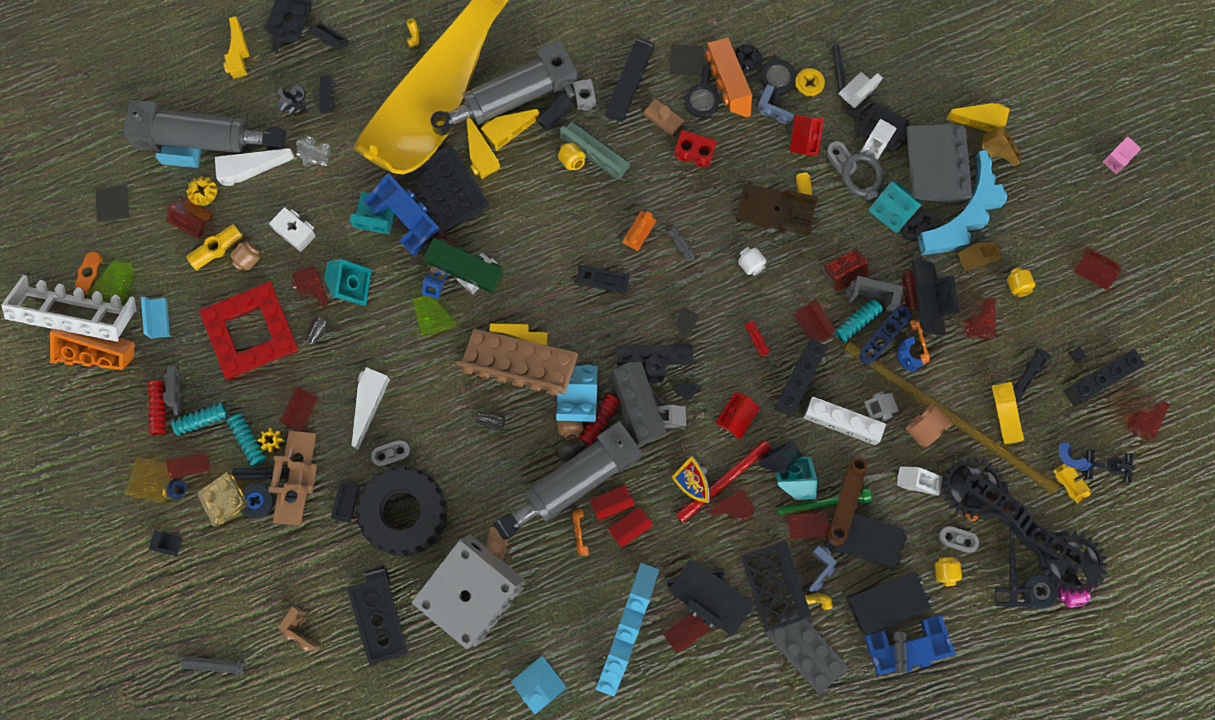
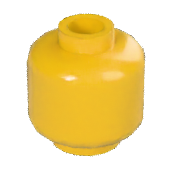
M566 143L561 146L558 159L566 169L578 170L585 163V153L575 143Z
M1021 267L1013 269L1007 278L1012 294L1023 297L1033 292L1032 289L1035 287V282L1029 270H1022Z
M955 557L939 558V561L935 563L936 580L944 583V586H955L956 581L962 579L961 564L958 560H955Z

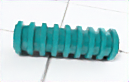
M871 298L869 302L865 303V306L860 308L861 310L853 313L852 317L843 322V325L840 324L838 326L839 329L836 328L834 330L836 337L846 343L848 341L847 338L850 339L852 335L856 334V331H860L865 324H868L869 320H873L874 316L876 317L878 313H881L883 311L882 306L877 300Z
M219 402L218 405L208 406L206 410L203 408L200 412L198 410L195 411V414L190 413L189 416L184 415L183 418L173 419L171 426L174 433L180 436L181 433L191 432L193 428L198 429L199 426L204 427V424L210 425V422L215 423L216 420L226 419L228 416L227 409L222 402Z
M235 414L227 420V424L230 425V430H233V435H236L235 439L239 440L238 444L242 445L241 449L245 451L244 455L248 456L247 460L251 461L250 465L257 466L265 461L266 455H263V450H260V445H257L258 441L254 439V434H251V429H248L249 425L245 424L246 420L242 419L243 414Z

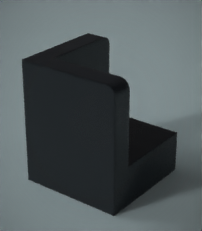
M154 530L148 550L178 556L183 538Z

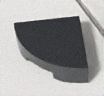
M683 383L676 386L674 391L689 402L701 387L695 383Z

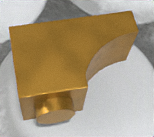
M1005 126L984 135L982 148L987 150L991 158H1004L1013 167L1021 164L1022 155Z
M996 242L976 243L958 253L960 264L964 267V270L976 269L1003 259Z

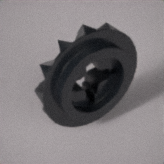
M743 44L735 50V55L742 72H753L758 69L762 61L758 47L755 48L751 44ZM744 54H745L746 56H748L749 54H752V55H751V58H750L752 61H750L749 59H747L746 61L743 62L744 57H745Z

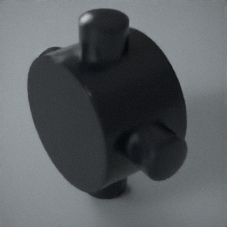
M1079 346L1077 349L1069 352L1075 363H1078L1082 358H1086L1084 351Z

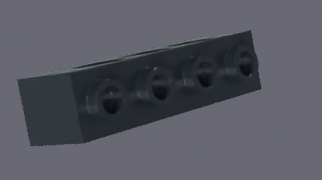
M810 338L773 409L789 417L794 414L828 346Z
M1134 348L1063 391L1072 405L1076 406L1143 367L1145 363Z

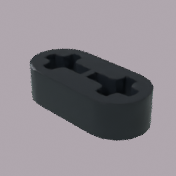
M924 212L906 223L901 230L903 238L914 240L922 232L930 230L935 223L934 216L929 212ZM923 218L925 220L929 219L928 224L925 223L922 226L920 225V223L923 221ZM914 227L917 228V229L913 232V234H912V233H909V234L907 233L908 228H909V229H912V228H914Z

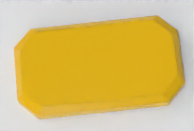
M799 173L796 176L798 192L812 195L810 175L808 173Z

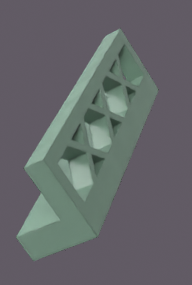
M570 122L567 127L562 126L560 129V138L566 143L573 142L578 145L588 159L617 180H620L630 167L627 161L573 122Z

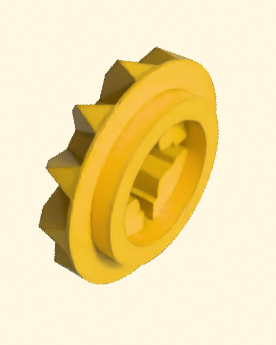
M804 69L796 77V87L799 93L804 94L806 97H814L821 93L824 88V77L816 69ZM814 79V82L812 84L813 86L809 85L805 87L807 83L806 80L811 81Z
M209 177L193 178V181L188 183V189L186 190L188 199L195 205H207L215 199L217 186ZM198 186L205 188V196H203V194H201L200 192L197 193L199 191Z

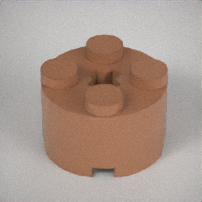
M932 403L921 415H917L905 429L924 449L942 435L943 429L947 430L952 425V422Z

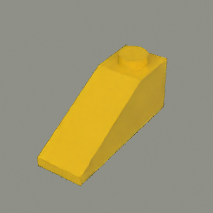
M999 103L956 108L950 111L946 120L992 132L1002 126H1006L1010 108Z
M534 109L495 117L493 120H488L483 124L481 128L482 135L497 151L536 122V119L539 117V111Z
M469 117L467 118V129L472 164L470 168L474 175L478 174L483 179L500 169V164Z

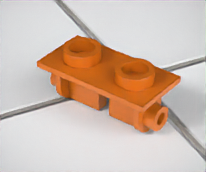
M641 211L622 243L639 251L657 220L652 218L650 212L646 211L644 213Z

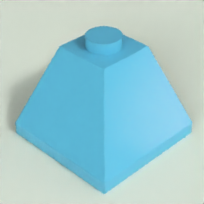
M543 656L511 681L534 714L539 712L567 688Z

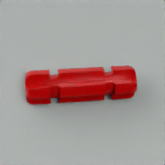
M755 321L746 323L744 327L747 332H750L749 336L755 348H758L759 355L762 357L769 354L770 350L767 345L765 346L766 342L759 329H756Z

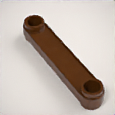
M861 457L854 458L848 466L828 532V540L835 546L844 543L853 519L867 471V462ZM834 533H838L841 538H837Z

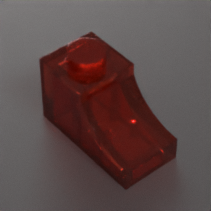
M314 265L292 273L294 280H291L295 291L298 290L301 295L308 294L314 296L322 307L330 304Z
M987 298L982 303L979 315L972 316L966 322L965 332L968 333V339L991 340L996 336L995 298Z
M1161 401L1155 404L1149 412L1141 410L1134 414L1132 413L1127 420L1129 425L1126 430L1146 441L1154 439L1170 404Z
M742 489L709 510L708 513L711 518L728 515L734 517L736 521L742 519L744 522L753 516L751 512L755 510V507Z

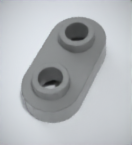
M833 142L827 149V156L838 173L842 175L843 165L851 154L843 143ZM833 151H837L839 155H834ZM856 162L850 168V176L856 170Z
M398 440L374 449L371 459L375 465L385 467L407 459L410 455V447L405 441ZM399 448H404L403 454H398ZM381 454L386 456L383 461L379 460Z
M952 526L945 527L939 532V540L944 546L965 553L974 552L979 546V539L973 533ZM947 533L951 535V540L946 539ZM966 539L970 541L969 547L964 544Z

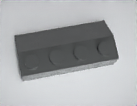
M630 362L614 369L610 379L617 399L620 402L619 405L628 431L636 445L640 447L667 435L642 363Z

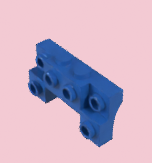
M388 173L363 201L377 216L388 207L397 215L407 228L410 229L399 241L415 256L428 244L427 241L440 228L426 214L428 209L421 202L417 204L413 200L416 196L409 189L405 191Z
M942 615L921 620L925 636L904 642L907 650V660H905L907 672L912 671L913 666L919 665L920 668L932 665L931 661L956 655ZM885 631L864 635L868 654L871 655L876 675L896 671L895 663H897V660H895L894 645L889 646Z

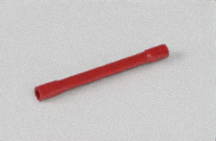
M765 440L762 441L745 458L709 487V500L751 464L771 450L770 445ZM694 499L675 515L683 523L706 502Z

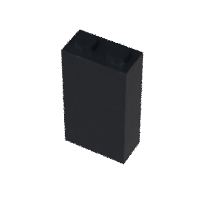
M854 513L848 536L844 543L838 546L832 545L828 540L827 532L824 547L892 569L896 565L898 566L901 561L902 555L899 552L901 546L904 547L907 536L904 535L905 529ZM834 533L837 538H841L838 533Z
M916 571L846 598L862 636L931 609V599L928 593L924 592L922 588L923 580L919 574H916Z

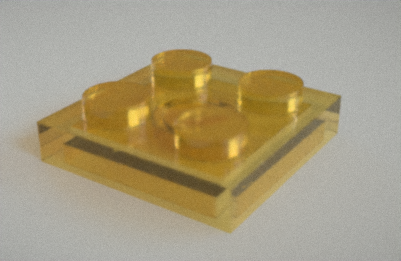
M137 456L125 494L165 504L168 496L167 485L173 480L176 466Z
M225 472L196 493L214 527H218L248 506L231 472Z

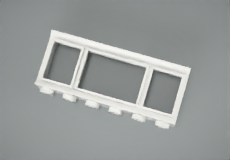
M26 275L20 278L1 305L4 317L7 320L117 342L132 315L137 311L134 297H130L126 305L122 306L118 295H113L110 300L111 303L103 302L102 294L99 291L93 293L92 299L84 298V292L79 287L74 290V296L67 295L62 284H58L55 287V292L48 291L46 282L43 280H39L36 284L37 288L29 287ZM26 296L46 299L39 310L20 306ZM54 301L98 310L92 320L48 312ZM106 311L119 314L113 325L100 322Z

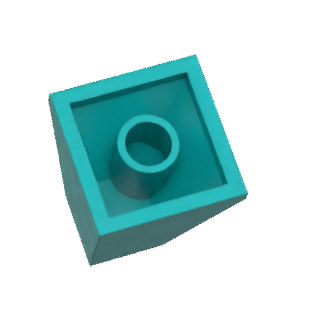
M342 259L328 261L324 280L331 295L366 306L371 269Z
M799 457L785 474L775 472L778 486L796 500L816 499L817 477L811 457Z

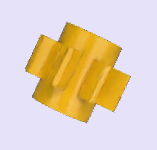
M269 428V432H261L263 436L261 439H258V442L263 443L262 450L268 448L269 452L273 453V449H281L279 446L280 442H284L282 438H279L281 432L276 431L274 433L272 428ZM270 437L274 441L272 444L268 440Z

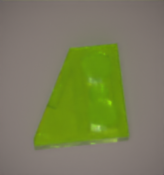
M113 261L90 289L88 296L92 297L95 291H99L102 294V299L111 300L113 295H118L121 301L126 302L134 265L132 263Z
M423 296L412 299L422 337L458 328L457 323L433 297Z

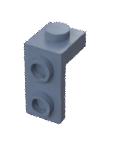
M768 84L766 89H761L757 99L760 101L757 110L764 116L776 118L782 124H791L793 114L768 103L774 87Z
M817 546L811 552L813 556L825 565V568L807 588L809 593L813 592V590L817 592L824 584L822 579L826 575L829 577L836 569L834 565L837 561L830 556L832 553L824 546Z

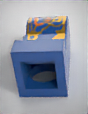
M431 266L430 272H428L427 277L423 280L422 294L439 299L448 273ZM428 287L436 288V291L432 292L428 290Z

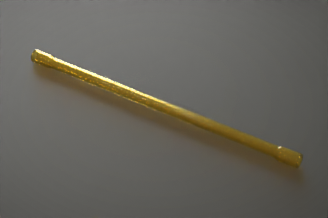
M849 341L844 351L860 360L859 353L862 348ZM875 360L872 364L868 365L927 407L933 403L950 419L954 426L1033 479L1054 495L1059 489V484L1049 477L1042 475L879 361Z

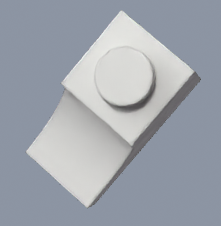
M880 119L860 153L869 154L878 160L897 128Z
M900 467L897 486L907 490L940 495L942 476L920 467Z

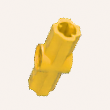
M232 224L215 237H208L202 246L188 254L186 258L197 271L214 258L222 257L227 249L244 237L236 226ZM218 244V248L212 250V246Z

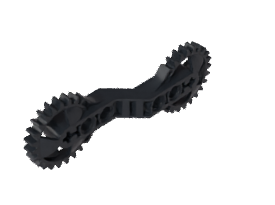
M967 457L965 463L959 459L958 465L953 462L951 468H947V474H944L942 478L944 481H942L941 487L944 488L942 494L947 495L944 501H951L949 508L955 506V513H958L960 510L963 511V517L969 513L970 518L973 519L974 515L977 514L979 520L997 518L1013 529L1021 543L1036 553L1040 569L1047 570L1043 576L1051 577L1048 583L1055 582V589L1061 586L1063 587V593L1070 589L1071 595H1074L1076 590L1082 595L1084 589L1087 593H1090L1092 588L1097 589L1098 583L1101 584L1104 579L1102 577H1105L1107 574L1105 569L1108 567V564L1103 563L1107 556H1101L1104 549L1096 548L1099 543L1092 544V537H1089L1087 540L1084 539V533L1079 537L1076 531H1074L1070 536L1068 530L1050 532L1039 525L1026 507L1011 497L1007 481L1001 480L1004 475H997L999 468L992 469V462L986 465L985 459L980 463L977 457L973 461ZM962 468H967L971 474L967 480L963 476ZM983 471H986L987 474L983 479L982 477H980V474ZM965 496L968 501L962 505L960 502ZM987 496L993 497L995 501H989ZM1004 508H1010L1012 513L1006 512ZM1034 537L1041 538L1043 542H1037ZM1085 545L1087 547L1083 553L1080 552L1082 546ZM1052 548L1058 549L1060 554L1054 553ZM1081 570H1083L1086 576L1087 584H1082L1076 576ZM1065 572L1068 575L1065 578V580L1062 581L1060 578Z

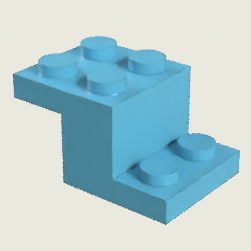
M586 364L574 367L566 394L558 393L556 421L596 422L598 366Z

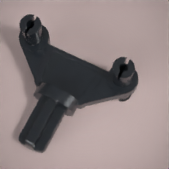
M1086 450V459L1092 465L1088 470H1085V479H1093L1094 467L1107 468L1108 472L1114 475L1121 474L1124 471L1123 482L1132 483V471H1135L1133 453H1125V460L1119 457H1112L1107 463L1094 462L1095 450Z

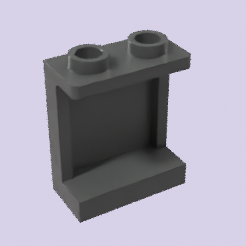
M857 276L854 281H851L850 286L847 287L845 297H848L847 303L849 304L853 302L857 295L886 301L884 312L891 314L900 304L903 286Z

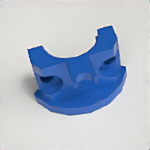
M914 337L903 340L897 350L899 363L911 372H915L917 368L923 365L922 360L914 359L909 353L910 347L915 344Z
M1066 442L1060 443L1059 455L1065 465L1074 469H1081L1082 471L1089 469L1092 464L1084 457L1079 460L1072 459L1071 451L1073 448Z

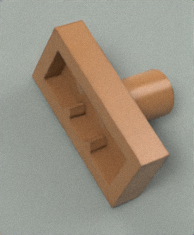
M656 99L653 100L643 114L671 136L684 123L682 118Z
M491 527L486 548L503 561L508 539L504 541L497 530Z

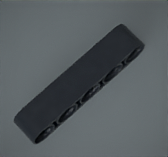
M637 37L611 97L605 117L623 123L652 55L655 43Z

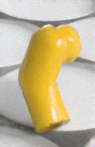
M409 19L406 23L411 38L407 39V43L410 48H413L414 46L417 47L420 43L419 29L415 19Z
M819 592L805 595L808 605L820 603L824 610L832 608L830 596Z

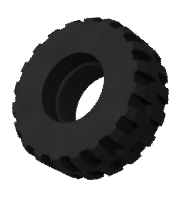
M389 467L382 473H376L370 482L367 481L364 485L363 493H360L358 497L359 505L356 507V514L358 515V526L363 532L362 535L373 547L393 556H412L415 553L425 551L427 547L432 546L436 542V539L444 530L445 522H447L448 506L443 490L429 474L415 467ZM398 493L413 495L419 501L421 507L418 521L412 527L404 530L391 527L384 516L387 502Z

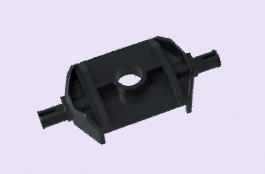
M311 0L275 1L267 24H263L265 31L274 40L270 48L271 51L278 53L281 44L294 43L300 39L313 6ZM288 15L294 16L293 20L289 22L285 21V17Z
M875 102L867 104L861 110L858 109V111L847 106L844 113L855 119V136L860 134L869 138L879 120L882 119L897 128L885 148L891 150L890 153L892 154L904 145H908L906 127L910 126L908 119Z

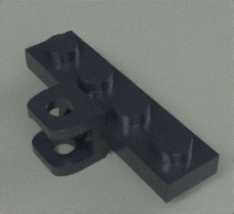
M693 344L616 346L617 366L630 362H641L642 365H646L645 371L649 383H663L666 365H687L694 362Z

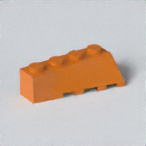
M729 38L707 43L705 57L707 62L711 63L712 75L717 78L718 90H722L724 105H728L730 112L750 117L752 93Z
M52 329L50 331V363L65 362L66 365L78 363L87 367L98 365L100 368L123 370L134 358V342L118 338L119 341L117 342Z

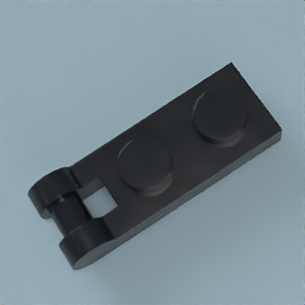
M578 265L577 272L579 273L578 277L575 278V285L622 294L627 293L630 274ZM586 274H591V279H585Z

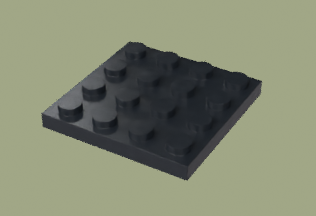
M452 145L433 154L423 165L414 171L394 177L405 191L409 189L416 196L413 200L417 204L421 202L428 209L426 214L440 228L427 243L490 207Z

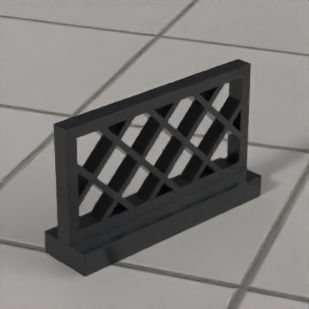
M786 540L741 556L766 632L812 619ZM777 550L779 556L775 564L765 559L768 552ZM756 557L761 560L756 570L749 567L748 558ZM763 562L774 566L769 576L759 572ZM776 568L784 571L785 576L782 582L771 578ZM757 574L767 578L763 589L754 583ZM770 580L780 585L775 595L765 591ZM782 587L791 591L788 602L778 597ZM763 593L774 597L769 608L761 604L760 599ZM776 599L786 604L782 614L771 610ZM791 606L797 609L799 617L789 619L784 615L788 607ZM770 612L780 616L776 625L768 626L766 619Z

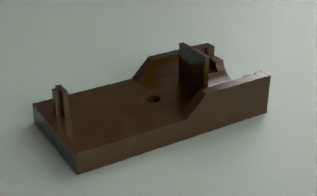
M744 183L736 220L809 236L812 230V220L818 197L794 191L782 192ZM778 207L779 211H775L774 208Z

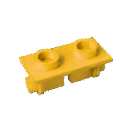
M1064 463L1054 470L1056 479L1065 486L1068 495L1076 503L1091 495V489L1083 479L1075 481V478L1079 476L1076 469Z

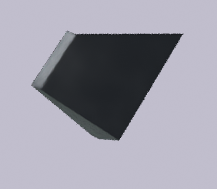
M790 440L767 452L757 463L761 467L785 474L802 454L795 442Z

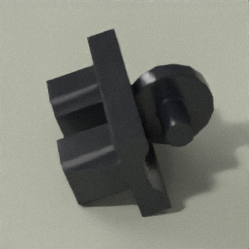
M294 86L290 92L281 88L278 90L277 93L280 97L274 104L281 111H286L293 115L298 109L304 111L307 108L304 104L299 103L306 97V91L303 87Z

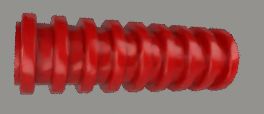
M152 380L147 382V386H149L147 392H149L147 395L149 398L147 409L150 410L148 412V416H150L148 418V422H150L148 424V428H150L148 433L150 435H163L166 433L164 429L166 427L164 423L166 421L164 417L166 415L164 411L166 406H164L165 402L163 399V392H165L163 386H165V382Z
M605 394V399L601 401L602 404L598 405L599 409H596V422H589L590 424L585 426L586 430L582 431L583 435L579 436L580 440L588 445H592L594 441H597V436L601 434L600 431L604 430L607 420L611 419L610 415L614 414L613 410H616V406L620 404L619 400L610 394Z

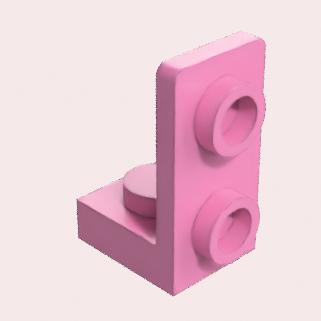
M1126 137L1103 163L1117 174L1141 148L1129 137Z

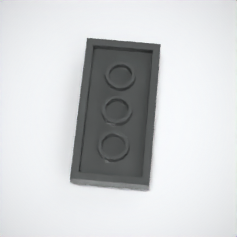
M792 608L784 615L789 619L799 617L795 608ZM807 620L765 632L767 637L818 695L849 669Z

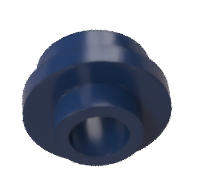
M178 479L170 481L167 485V494L172 499L182 498L187 491L185 483Z

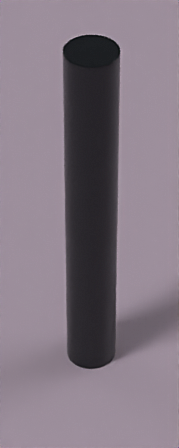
M835 44L832 48L838 90L840 92L846 86L840 45Z

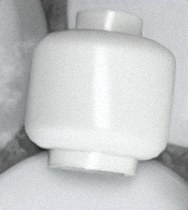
M747 247L740 252L741 257L738 260V264L746 274H753L755 276L765 269L766 259L758 248L750 249Z

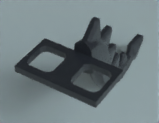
M1010 529L1008 587H995V606L1033 607L1032 588H1018L1014 531ZM1008 592L1010 600L1008 602H999L997 600V593ZM1029 592L1030 601L1019 602L1018 593Z

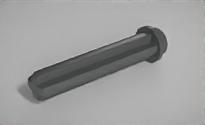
M184 656L180 662L182 669L236 673L237 676L244 674L246 671V662H243L242 659L231 661Z

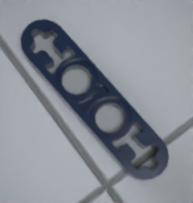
M897 307L859 353V359L862 363L872 364L908 322L911 312L907 307ZM900 313H903L904 316L897 322L895 319ZM886 325H892L895 328V332H888ZM879 337L883 339L884 345H877L875 343V338ZM871 348L875 350L869 358L865 356Z

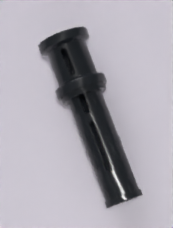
M1036 348L1031 360L1026 362V369L1013 388L1016 403H1019L1034 377L1042 372L1045 362L1050 360L1051 356L1046 351Z

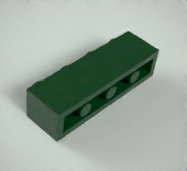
M433 238L423 257L426 264L493 295L504 276L502 267L497 263H487L483 257L477 254L472 256L459 246L456 248L452 247L448 241L441 238L439 240Z

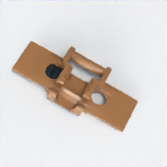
M289 431L285 456H274L273 461H275L271 487H268V492L278 493L273 523L301 526L307 494L313 493L317 465L312 464L317 435L315 433ZM302 454L304 457L303 462H293L294 456ZM284 463L290 469L288 483L284 484V488H279L282 465Z

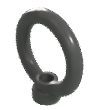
M866 153L851 155L845 161L842 168L844 184L855 195L863 196L865 202L879 197L877 191L882 186L884 177L880 163L873 156ZM859 160L870 163L876 173L874 185L866 189L855 186L850 178V168L854 162Z

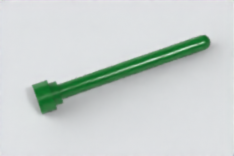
M868 486L861 488L858 498L859 502H872ZM839 496L779 508L778 514L783 516L837 505Z

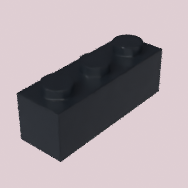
M320 76L319 109L321 113H333V109H335V102H333V98H335V91H333L335 80H333L332 76Z

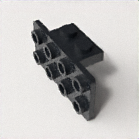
M914 259L912 260L911 271L915 280L914 289L918 299L917 308L921 318L920 327L925 334L944 336L946 331L943 317L960 313L954 276L937 279L934 263Z
M694 560L688 561L669 588L671 594L686 604L689 613L695 617L700 615L704 618L703 622L710 628L714 626L718 629L721 628L729 635H734L754 607V603Z

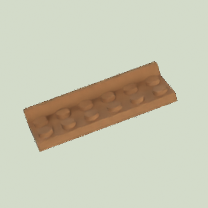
M473 328L462 362L457 361L456 365L461 368V372L472 375V372L485 379H489L490 376L494 377L498 382L506 383V381H510L518 387L527 385L534 391L540 392L543 389L547 390L548 394L558 396V393L566 394L578 354Z

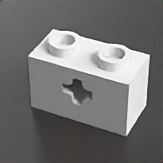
M284 207L269 225L298 251L302 252L316 237L312 231L314 228L307 221L304 223L300 221V216L294 210L288 211Z

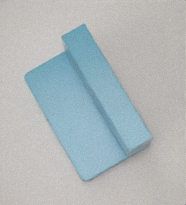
M162 146L161 153H156L155 157L164 165L199 168L201 149Z
M141 297L144 334L150 339L169 337L167 299L149 300L146 297Z

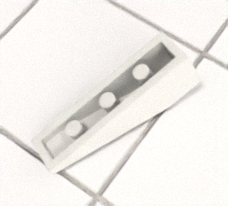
M288 148L215 157L216 178L221 184L231 186L234 183L242 182L294 159V154Z
M367 367L358 377L359 384L352 446L357 450L360 448L390 381L388 376Z

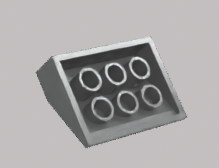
M943 124L906 127L913 199L959 204L972 198L965 126Z

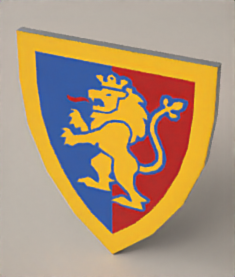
M691 456L672 476V479L691 498L709 503V486L705 477L707 469L700 467L696 459Z

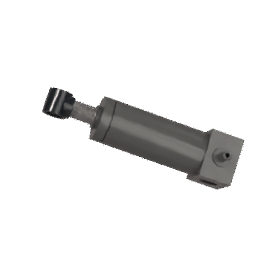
M558 40L537 50L536 59L462 93L465 101L463 106L451 112L437 111L433 113L430 119L433 131L437 135H446L456 122L459 123L468 117L473 119L478 126L552 91L554 97L566 91L568 97L572 98L575 96L572 88L573 82H577V70L561 40ZM439 121L445 122L441 126L436 125Z
M129 100L123 136L135 149L161 151L162 146L242 154L246 149L247 143L260 144L269 150L284 149L286 131L278 127H269L264 131L248 130L245 118L162 110L156 102Z
M617 422L597 436V441L533 485L532 488L530 487L526 490L525 494L529 498L527 500L528 504L514 514L508 513L504 515L493 526L505 541L519 532L521 525L535 515L538 517L541 515L543 520L547 522L616 472L620 474L641 459V450L621 422Z

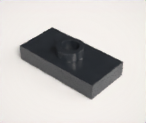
M322 22L309 26V33L337 51L348 46V39Z
M341 480L331 519L351 523L361 487L360 484Z

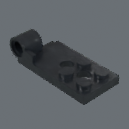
M385 565L366 570V582L347 587L369 665L409 653ZM379 614L383 617L382 625H375L372 618L374 615ZM386 634L389 637V643L385 645L380 644L378 636Z

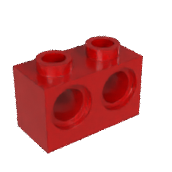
M682 130L675 148L674 157L683 162H693L699 167H709L717 141ZM688 145L691 149L684 150L682 146ZM706 151L708 155L703 156L699 152Z

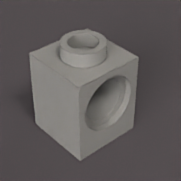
M591 79L573 82L577 109L589 110L595 107L596 98ZM582 94H588L589 97H588V98H582L581 95H582Z

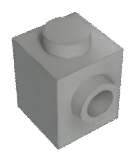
M879 392L872 395V399L865 401L867 411L872 419L881 418V421L892 418L893 413L898 412L892 393L884 394V392Z

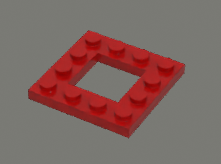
M271 281L199 310L226 380L299 351ZM260 308L272 340L237 353L225 322Z

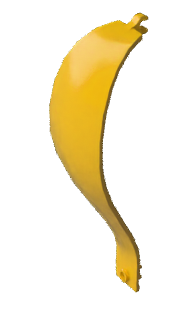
M471 0L455 21L388 96L360 134L354 145V150L379 167L396 174L403 175L423 165L437 151L449 134L437 135L433 131L430 121L432 114L437 111L451 112L463 105L462 93L468 91L487 32L494 19L509 0ZM439 121L436 125L441 126L445 122Z

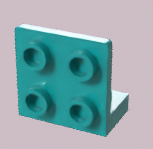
M894 179L869 208V212L895 233H898L924 202L920 199H913L912 193Z
M361 192L356 215L351 214L350 223L353 228L390 235L395 213L388 207L377 216L363 201L370 193Z

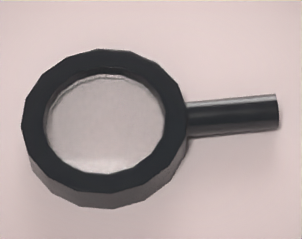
M774 59L768 62L763 67L761 73V83L766 89L768 84L774 87L771 105L778 108L780 94L788 92L793 87L796 79V71L788 61L782 59Z
M709 66L703 67L701 83L693 85L685 96V107L694 117L708 118L717 111L720 103L717 90L708 84L711 70Z

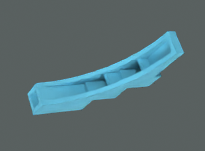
M987 150L979 151L975 156V186L972 198L965 210L948 224L920 234L918 243L921 256L966 249L971 242V234L968 230L984 228L989 221V213L985 210L1001 208L1006 202V190H1003L1002 184L995 185L996 177L992 173V160L988 156Z
M640 563L596 690L615 697L650 601L659 569Z

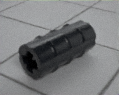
M560 93L541 112V115L536 119L537 123L544 130L548 131L573 105L572 101L565 94Z

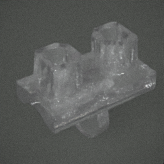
M306 136L303 140L298 139L296 141V154L299 155L300 159H303L304 166L309 167L311 163L315 165L318 163L325 167L328 166L331 153L330 145L322 143L320 147L315 146V140L309 136Z

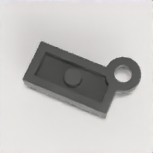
M175 366L167 367V374L164 375L166 392L163 394V399L169 407H173L175 417H180L182 413L180 404L181 373Z

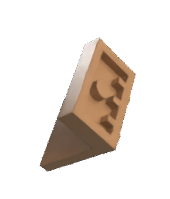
M292 607L278 627L282 630L281 635L289 640H297L299 642L298 646L307 652L308 650H319L320 645L296 630V627L299 628L306 619L304 615L307 612L301 608Z

